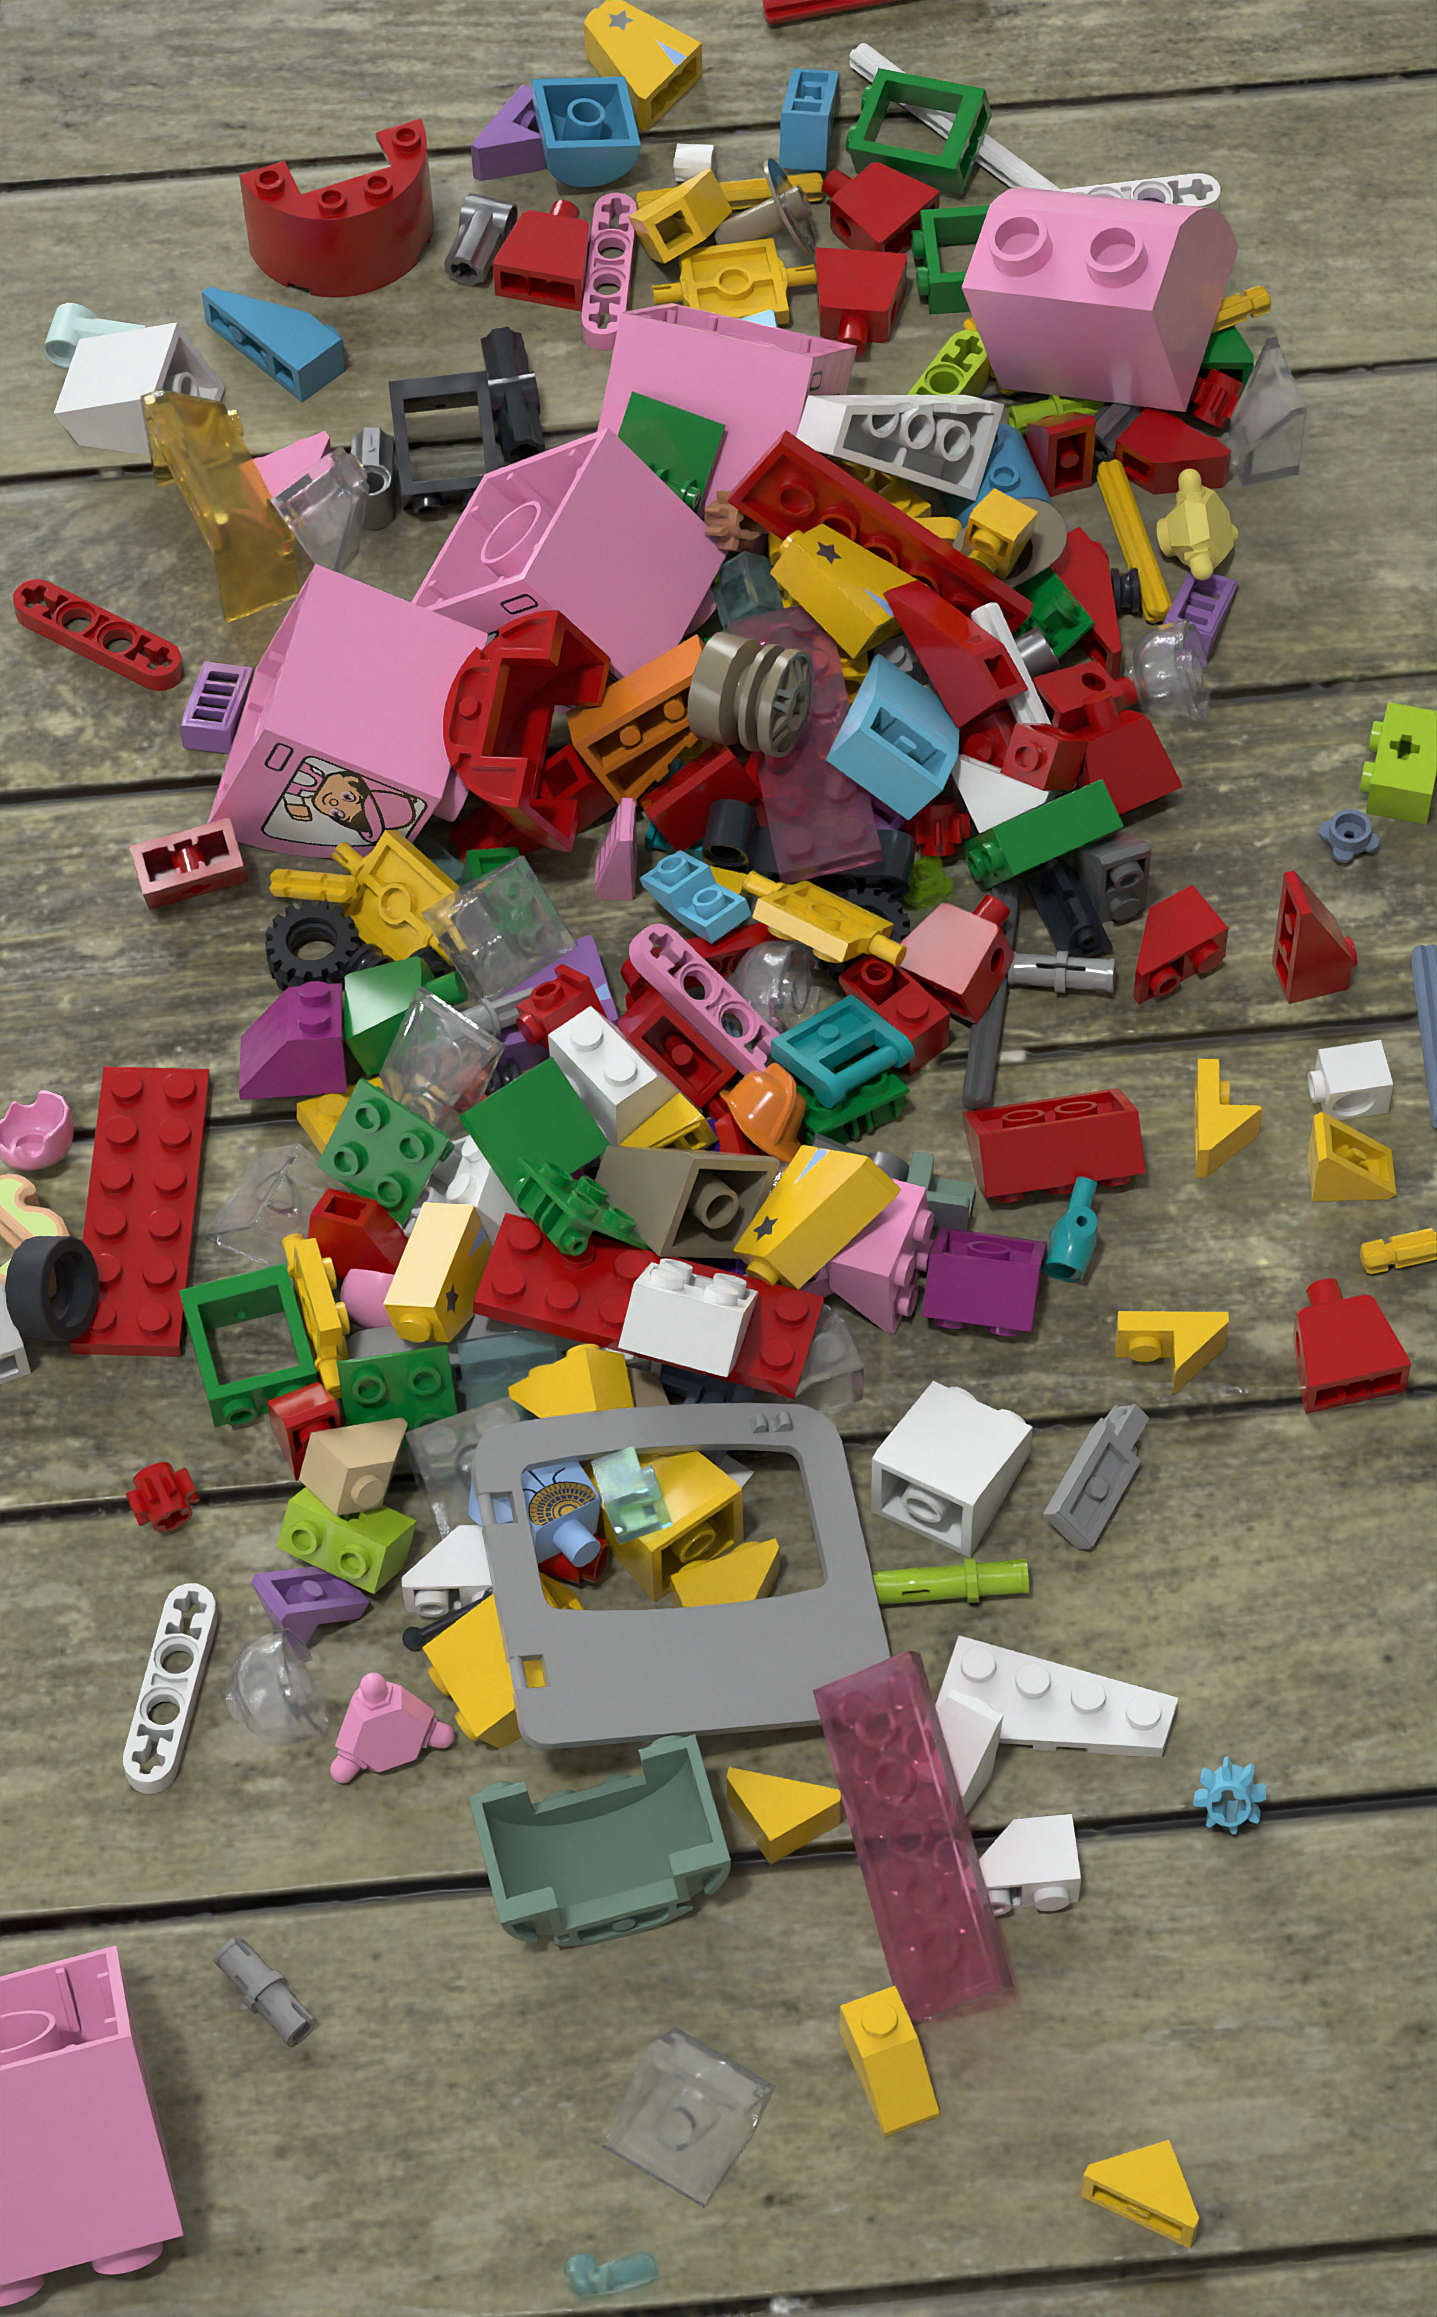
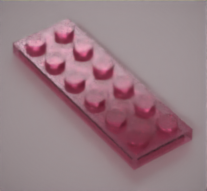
M801 605L728 622L729 633L756 639L762 649L767 644L782 645L784 649L795 648L806 651L812 660L814 671L812 700L803 732L795 747L785 757L780 758L765 755L763 751L754 752L781 882L789 884L884 860L869 791L826 761L830 749L851 708L837 642Z
M908 1650L812 1690L893 1986L896 1985L912 2025L917 2026L1014 1989L921 1653Z

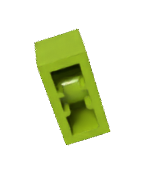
M1388 702L1384 722L1375 720L1373 722L1368 751L1377 752L1375 763L1365 761L1359 791L1369 793L1366 814L1427 825L1437 778V711Z
M305 1487L288 1501L276 1548L375 1594L405 1567L417 1521L384 1505L378 1509L335 1516Z

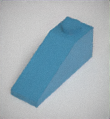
M792 68L781 111L779 166L781 168H790V172L794 174L815 173L818 170L826 171L830 156L839 71Z
M209 286L201 291L206 324L300 402H304L345 372L344 342L342 337L334 327L329 324L323 325L310 313Z

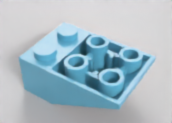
M878 654L875 656L826 761L904 818L910 820L943 790L958 757L959 729L956 727L951 716L946 712L939 697Z

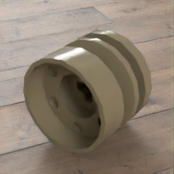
M727 632L716 633L706 643L698 658L692 676L688 696V721L691 732L696 738L727 746L735 745L740 740V743L748 751H763L765 755L776 758L785 757L795 747L803 732L809 714L814 681L811 657L803 650L795 648L784 649L782 645L767 644L762 649L756 639Z

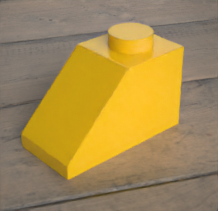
M896 1985L841 2005L840 2035L884 2138L938 2118L940 2112L919 2039Z

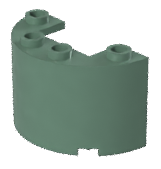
M678 1735L665 1736L654 1741L650 1747L640 1749L639 1754L644 1774L633 1777L627 1774L614 1775L603 1780L599 1786L578 1792L569 1789L559 1790L547 1795L543 1801L531 1804L525 1781L515 1784L507 1781L496 1782L484 1787L480 1793L468 1796L500 1924L507 1934L530 1944L538 1941L537 1935L553 1936L555 1946H578L611 1941L667 1923L694 1909L691 1897L703 1889L705 1894H714L721 1887L730 1872L731 1859L696 1735L684 1738Z

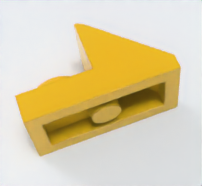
M1198 1059L1194 1086L1195 1178H1207L1253 1141L1260 1132L1263 1108L1257 1105H1229V1080H1220L1219 1059Z
M1118 1311L1115 1334L1116 1358H1131L1139 1362H1150L1158 1358H1171L1172 1394H1176L1225 1349L1229 1312Z

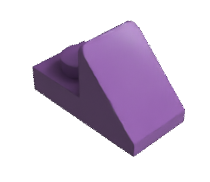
M522 84L471 144L473 178L485 181L536 172L546 167L541 137L538 134L539 128L532 101L531 88Z
M316 1566L257 1573L251 1581L267 1616L295 1654L302 1652L318 1624L360 1619L369 1604V1601L356 1585Z

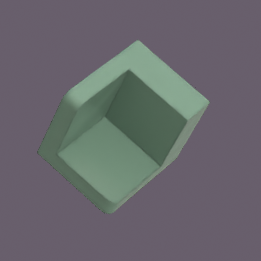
M913 1151L907 1183L926 1188L928 1210L934 1212L932 1229L939 1230V1227L968 1231L975 1195V1185L969 1182L934 1177V1154Z

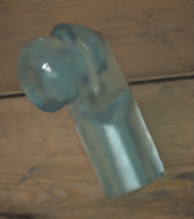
M648 2250L596 2266V2261L592 2255L580 2253L567 2260L563 2270L565 2276L569 2279L567 2287L580 2297L622 2292L654 2281L658 2275L655 2258Z

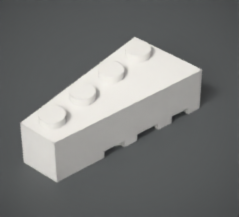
M808 395L796 437L818 453H823L827 456L936 491L976 501L1005 404L968 395Z

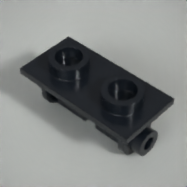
M1059 856L1040 864L1042 869L1039 877L1026 880L1025 885L1057 951H1069V957L1087 958L1112 950L1113 946L1074 866L1070 867L1069 863L1066 860L1060 859Z

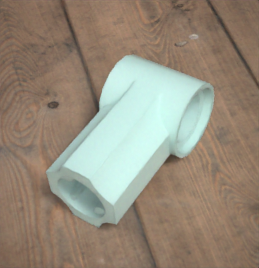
M66 303L60 305L56 310L44 343L43 352L52 363L63 368H69L79 339L142 329L145 326L98 319L88 308L75 303Z

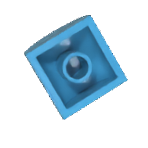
M625 77L532 79L531 96L545 160L550 173L557 180L575 187H595L617 180L634 166L640 153L641 144Z
M1006 424L998 425L976 501L938 491L949 517L961 522L963 529L967 526L968 518L973 509L993 488L1015 500L1038 499L1054 507L1027 444L1020 431Z

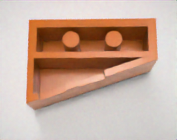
M697 634L607 687L604 691L601 707L575 706L566 712L573 746L618 805L622 798H633L636 807L638 805L636 799L654 780L659 782L668 773L669 763L685 746L691 748L699 739L691 732L688 721V696L691 680L698 658L705 647V644Z

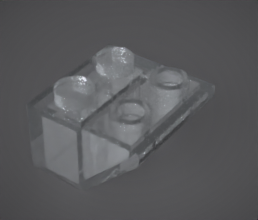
M523 855L464 884L422 912L423 917L456 970L462 976L476 1002L481 998H486L490 1002L497 1000L579 946Z

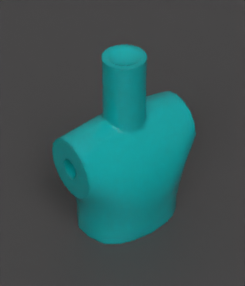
M1078 1177L1076 1179L1067 1212L1060 1217L1049 1232V1252L1042 1270L1044 1274L1051 1278L1069 1283L1082 1280L1095 1251L1098 1220L1096 1214L1090 1208L1098 1184L1089 1178Z

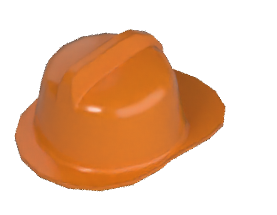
M773 1063L764 1071H750L731 1092L722 1090L719 1094L727 1102L740 1129L754 1144L779 1161L790 1164L801 1148L797 1135L807 1109V1102L796 1090V1083L793 1077L781 1065Z

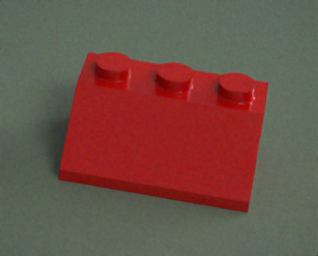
M1119 1088L962 1112L977 1185L986 1198L993 1197V1200L996 1202L1018 1201L1026 1197L1025 1192L1046 1189V1192L1049 1194L1073 1192L1078 1177L1099 1181V1184L1103 1186H1117L1129 1183L1131 1175L1145 1173L1139 1111Z

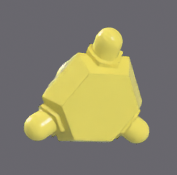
M1185 469L1180 473L1178 479L1177 503L1166 517L1160 518L1157 522V538L1165 556H1178L1184 565L1190 567L1194 578L1204 581L1212 576L1213 570L1228 555L1234 546V542L1238 540L1239 532L1236 526L1231 524L1230 513L1217 493L1201 485V476L1196 470Z

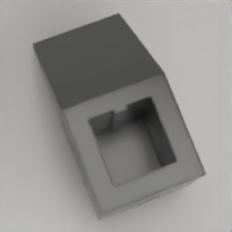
M1126 832L1076 848L1074 868L1101 923L1114 919L1119 921L1126 920L1139 911L1146 910L1151 848L1147 841Z

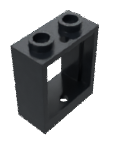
M487 371L388 381L403 509H413L418 514H429L438 512L443 509V505L462 503L463 507L466 508L484 475L413 482L405 413L478 406L486 474L499 469Z

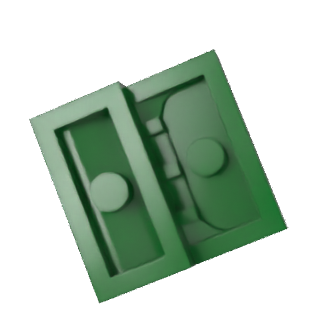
M552 1056L458 1116L514 1202V1187L520 1179L525 1178L528 1174L517 1162L520 1157L541 1166L545 1160L551 1161L570 1175L603 1154L607 1146H611Z

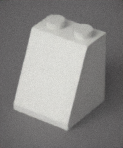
M177 322L79 339L57 401L54 415L80 446L197 462L202 460L225 386Z
M588 1007L548 1035L550 1057L552 1056L562 1072L576 1083L582 1094L583 1104L595 1122L600 1126L611 1146H618L679 1092L703 1115L702 1109L693 1103L634 1047L616 1025L593 1007Z
M933 1381L877 1449L872 1458L871 1512L971 1558L1031 1454L1033 1427L1026 1424L1014 1412L1004 1409L995 1410L976 1401L969 1392L962 1388H948Z

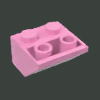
M892 1179L901 1188L897 1197L827 1262L829 1286L832 1291L883 1331L895 1334L902 1316H911L915 1308L919 1291L916 1283L921 1271L928 1272L929 1255L934 1240H931L934 1212L928 1210L925 1187Z

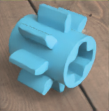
M1224 1757L1223 1765L1215 1772L1203 1767L1200 1782L1207 1789L1195 1791L1193 1803L1197 1807H1207L1206 1826L1208 1828L1218 1823L1219 1825L1229 1827L1231 1834H1236L1238 1825L1242 1824L1246 1819L1256 1824L1260 1821L1261 1810L1254 1802L1266 1800L1267 1785H1253L1252 1779L1255 1765L1251 1763L1243 1768L1233 1765L1229 1757ZM1232 1790L1235 1799L1238 1800H1228L1226 1793L1223 1791Z

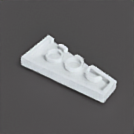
M958 1636L926 1732L925 1743L947 1696L954 1688L969 1697H977L986 1701L995 1711L1004 1715L998 1745L999 1743L1033 1745V1750L1056 1751V1747L1085 1748L1087 1753L1162 1757L1177 1710L1178 1698Z

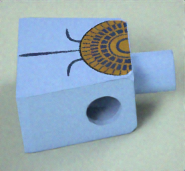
M579 1462L562 1463L525 1471L521 1474V1482L537 1564L561 1552L575 1567H582L590 1563L597 1556L601 1547L600 1542L593 1536L597 1531L600 1497ZM471 1479L468 1515L483 1528L479 1504L475 1498ZM509 1497L493 1498L497 1524L514 1523Z

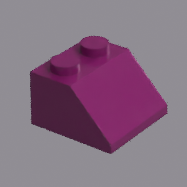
M312 981L301 986L288 987L241 1036L240 1100L347 1092V1044L344 1041L342 983L327 984L320 981Z
M939 1227L929 1255L922 1317L934 1318L936 1325L945 1328H965L967 1323L989 1326L988 1330L991 1333L1002 1336H1018L1021 1334V1331L1031 1332L1036 1314L1047 1242Z

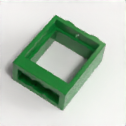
M878 68L873 84L867 85L864 89L861 100L862 113L858 123L850 127L846 138V151L850 153L856 173L859 174L871 163L879 162L937 190L962 195L992 116L986 90L984 88ZM890 101L956 114L941 156L875 143Z
M990 205L920 210V230L911 231L913 260L922 259L923 267H916L918 296H927L929 315L971 312L962 291L967 271L941 273L937 246L977 243Z
M1100 779L992 827L965 842L968 850L965 854V859L974 879L982 881L985 890L999 883H1003L1041 866L1040 864L1057 856L1061 857L1076 850L1077 847L1094 842L1124 826L1103 779Z
M286 1263L179 1290L185 1321L214 1427L226 1424L234 1426L246 1424L257 1416L269 1413L267 1401L318 1382L316 1368ZM284 1312L298 1366L219 1386L205 1331Z

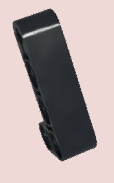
M720 799L712 802L709 806L702 857L705 864L747 875L751 871H755L776 883L782 882L786 885H794L806 880L835 895L840 894L842 897H847V890L856 888L858 894H864L865 888L874 889L875 896L879 897L882 892L891 895V898H900L906 896L911 889L917 841L908 833L888 829L760 826L756 813L751 806L738 800Z

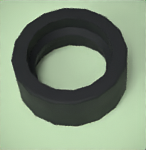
M35 1236L25 1239L14 1251L7 1268L5 1283L6 1305L13 1325L24 1337L47 1341H69L78 1338L91 1325L97 1310L100 1287L98 1268L89 1248L82 1240L71 1236ZM54 1268L57 1289L53 1308H51L48 1288L50 1273Z

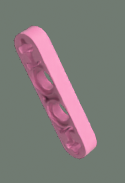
M618 192L602 196L596 202L593 213L581 321L583 340L588 346L597 350H611L614 348L621 312L628 311L637 234L628 216L637 211L635 201L630 196ZM613 214H620L619 229H611L610 220ZM607 247H617L624 251L620 257L613 259L605 258L599 254ZM604 283H612L620 288L617 293L612 295H602L595 291L599 285ZM601 313H609L607 329H599Z
M660 923L651 924L633 938L629 946V956L636 970L744 1076L752 1070L764 1071L766 1069L764 1063L767 1060V1056L771 1055V1040L780 1034L669 926ZM654 943H657L663 949L657 959L650 953ZM678 962L682 968L671 976L668 971ZM685 976L695 977L702 983L705 990L703 1000L693 999L687 994L683 986ZM729 1013L738 1018L743 1028L741 1037H732L726 1033L721 1023L722 1014ZM755 1038L758 1043L748 1051L744 1046ZM781 1065L791 1076L793 1075V1073Z

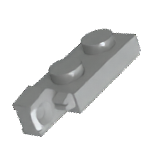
M1136 1404L1121 1407L1118 1405L1114 1406L1106 1418H1100L1092 1427L1043 1513V1516L1076 1549H1090L1094 1546L1141 1462L1136 1456L1138 1449L1134 1444L1149 1417Z

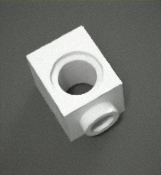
M1381 1040L1318 1049L1315 1071L1308 1072V1089L1312 1102L1320 1103L1322 1111L1337 1120L1388 1113L1393 1081Z

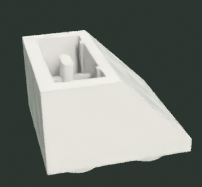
M468 1135L452 1142L455 1144V1147L446 1161H437L417 1203L411 1211L404 1232L406 1237L410 1238L424 1202L474 1205L492 1248L505 1213L531 1219L521 1207L518 1208L472 1137Z
M661 1259L660 1264L651 1262L633 1285L618 1348L728 1377L736 1364L756 1303L758 1291L746 1288L747 1282L736 1276L716 1273L714 1278L711 1279L693 1274V1267L681 1261Z

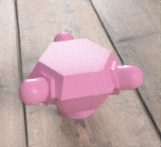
M368 1673L362 1678L360 1687L352 1696L335 1744L339 1749L337 1752L339 1755L330 1766V1774L335 1781L347 1783L354 1778L359 1770L368 1769L373 1772H381L416 1760L421 1749L427 1748V1746L441 1749L449 1747L455 1739V1732L449 1724L437 1721L438 1718L433 1717L435 1710L404 1687L386 1682L384 1677L378 1673Z

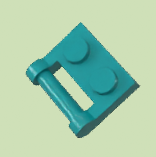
M852 994L771 1040V1057L813 1089L818 1101L826 1108H832L844 1101L846 1093L891 1066L895 1068L904 1066L911 1062L915 1056L913 1046L904 1034ZM873 1044L880 1048L837 1074L830 1071V1069Z

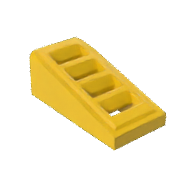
M679 1092L618 1146L705 1150L719 1139L703 1115Z

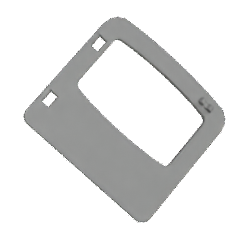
M701 1403L645 1406L552 1416L504 1424L493 1428L480 1439L471 1458V1477L475 1498L479 1504L483 1526L482 1535L506 1662L509 1663L513 1684V1699L519 1731L528 1745L536 1749L550 1750L650 1741L670 1735L681 1737L691 1735L705 1736L871 1721L886 1718L895 1708L898 1702V1688L844 1448L835 1425L823 1413L802 1404ZM700 1450L787 1452L796 1458L801 1471L824 1576V1585L822 1587L783 1596L742 1602L649 1610L592 1611L556 1609L546 1602L542 1591L521 1482V1474L525 1471L562 1463L606 1457ZM509 1497L514 1523L497 1524L492 1499ZM540 1660L545 1687L528 1688L523 1662Z

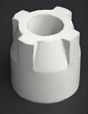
M677 143L673 163L675 181L686 182L708 168L712 170L716 178V145Z

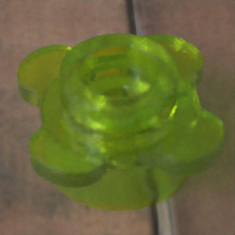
M924 855L921 860L914 862L911 889L904 896L907 903L918 907H929L940 901L942 897L951 894L953 881L951 878L945 877L941 869L942 859L939 856ZM926 877L928 880L921 881L919 878Z

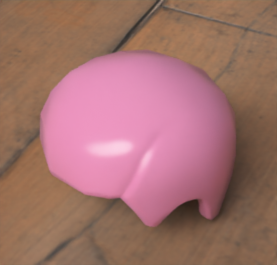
M43 1090L38 1092L36 1102L31 1105H22L17 1101L11 1103L5 1118L0 1120V1159L7 1166L16 1170L33 1171L53 1166L65 1158L74 1138V1125L70 1108L63 1096Z
M351 1269L344 1278L340 1292V1302H344L349 1320L364 1330L378 1327H393L383 1303L395 1275Z

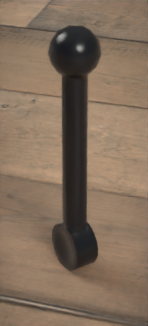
M487 1588L482 1598L423 1628L408 1627L402 1636L403 1644L408 1649H422L427 1643V1638L458 1621L492 1595L493 1588Z

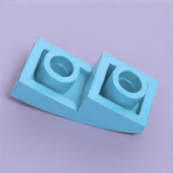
M681 850L663 858L655 868L640 877L643 887L658 903L688 929L711 944L752 916L746 898L716 883L709 865Z

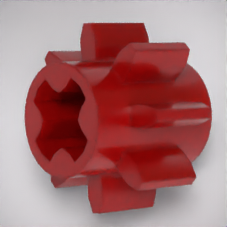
M1211 368L1206 379L1197 376L1190 397L1195 402L1190 414L1223 429L1228 418L1240 422L1250 402L1239 395L1244 383Z
M936 796L910 820L905 818V833L914 837L917 841L918 851L922 855H951L957 852V843H962V838H970V815L965 812L961 813V808L956 806L955 798Z
M168 1462L154 1463L140 1470L133 1478L136 1489L126 1493L138 1525L143 1526L151 1521L154 1530L158 1532L170 1531L185 1524L193 1514L190 1504L200 1500L187 1468L184 1467L175 1472L172 1465Z

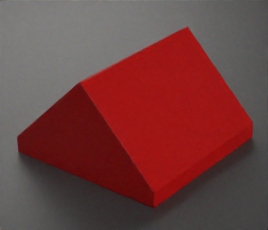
M714 743L639 800L645 813L675 851L681 850L684 852L704 837L708 810L712 802L720 799H733L748 804L762 794V792L729 747Z

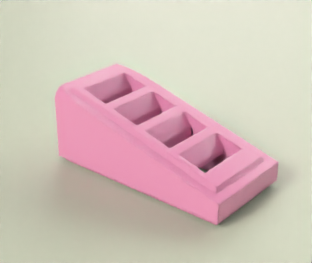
M633 798L621 799L596 857L594 897L599 900L633 901V897H636L638 849L636 810Z

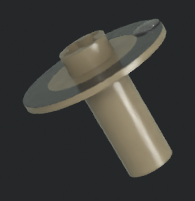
M769 158L764 161V172L772 198L723 221L713 231L718 245L761 240L787 228L801 251L806 256L812 257L815 255L816 243L808 220L809 217L813 216L808 198L799 185L792 186L779 164L774 159Z

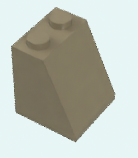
M607 1146L595 1181L608 1191L609 1195L606 1201L610 1205L620 1208L636 1221L637 1225L633 1230L659 1257L740 1259L732 1250L769 1196L781 1162L775 1157L707 1150Z

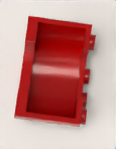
M421 118L376 132V140L390 165L389 167L307 193H300L285 161L240 174L249 250L260 269L274 281L287 288L294 284L310 289V295L333 298L357 296L373 292L397 281L407 274L420 261L419 254L426 243H430L434 229L427 138Z
M545 610L521 616L498 628L499 636L482 650L476 647L467 657L455 676L447 696L443 715V739L449 762L458 772L467 788L537 844L556 851L572 853L581 803L578 800L536 799L555 705L601 707L611 658L559 610Z

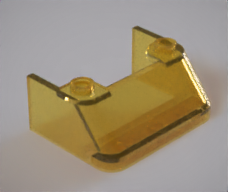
M157 389L140 395L154 482L157 488L176 482L213 555L221 611L225 622L227 623L296 598L299 594L293 544L299 542L298 532L290 514L281 515L241 438L244 436L243 427L234 408L227 410L221 401L164 389Z

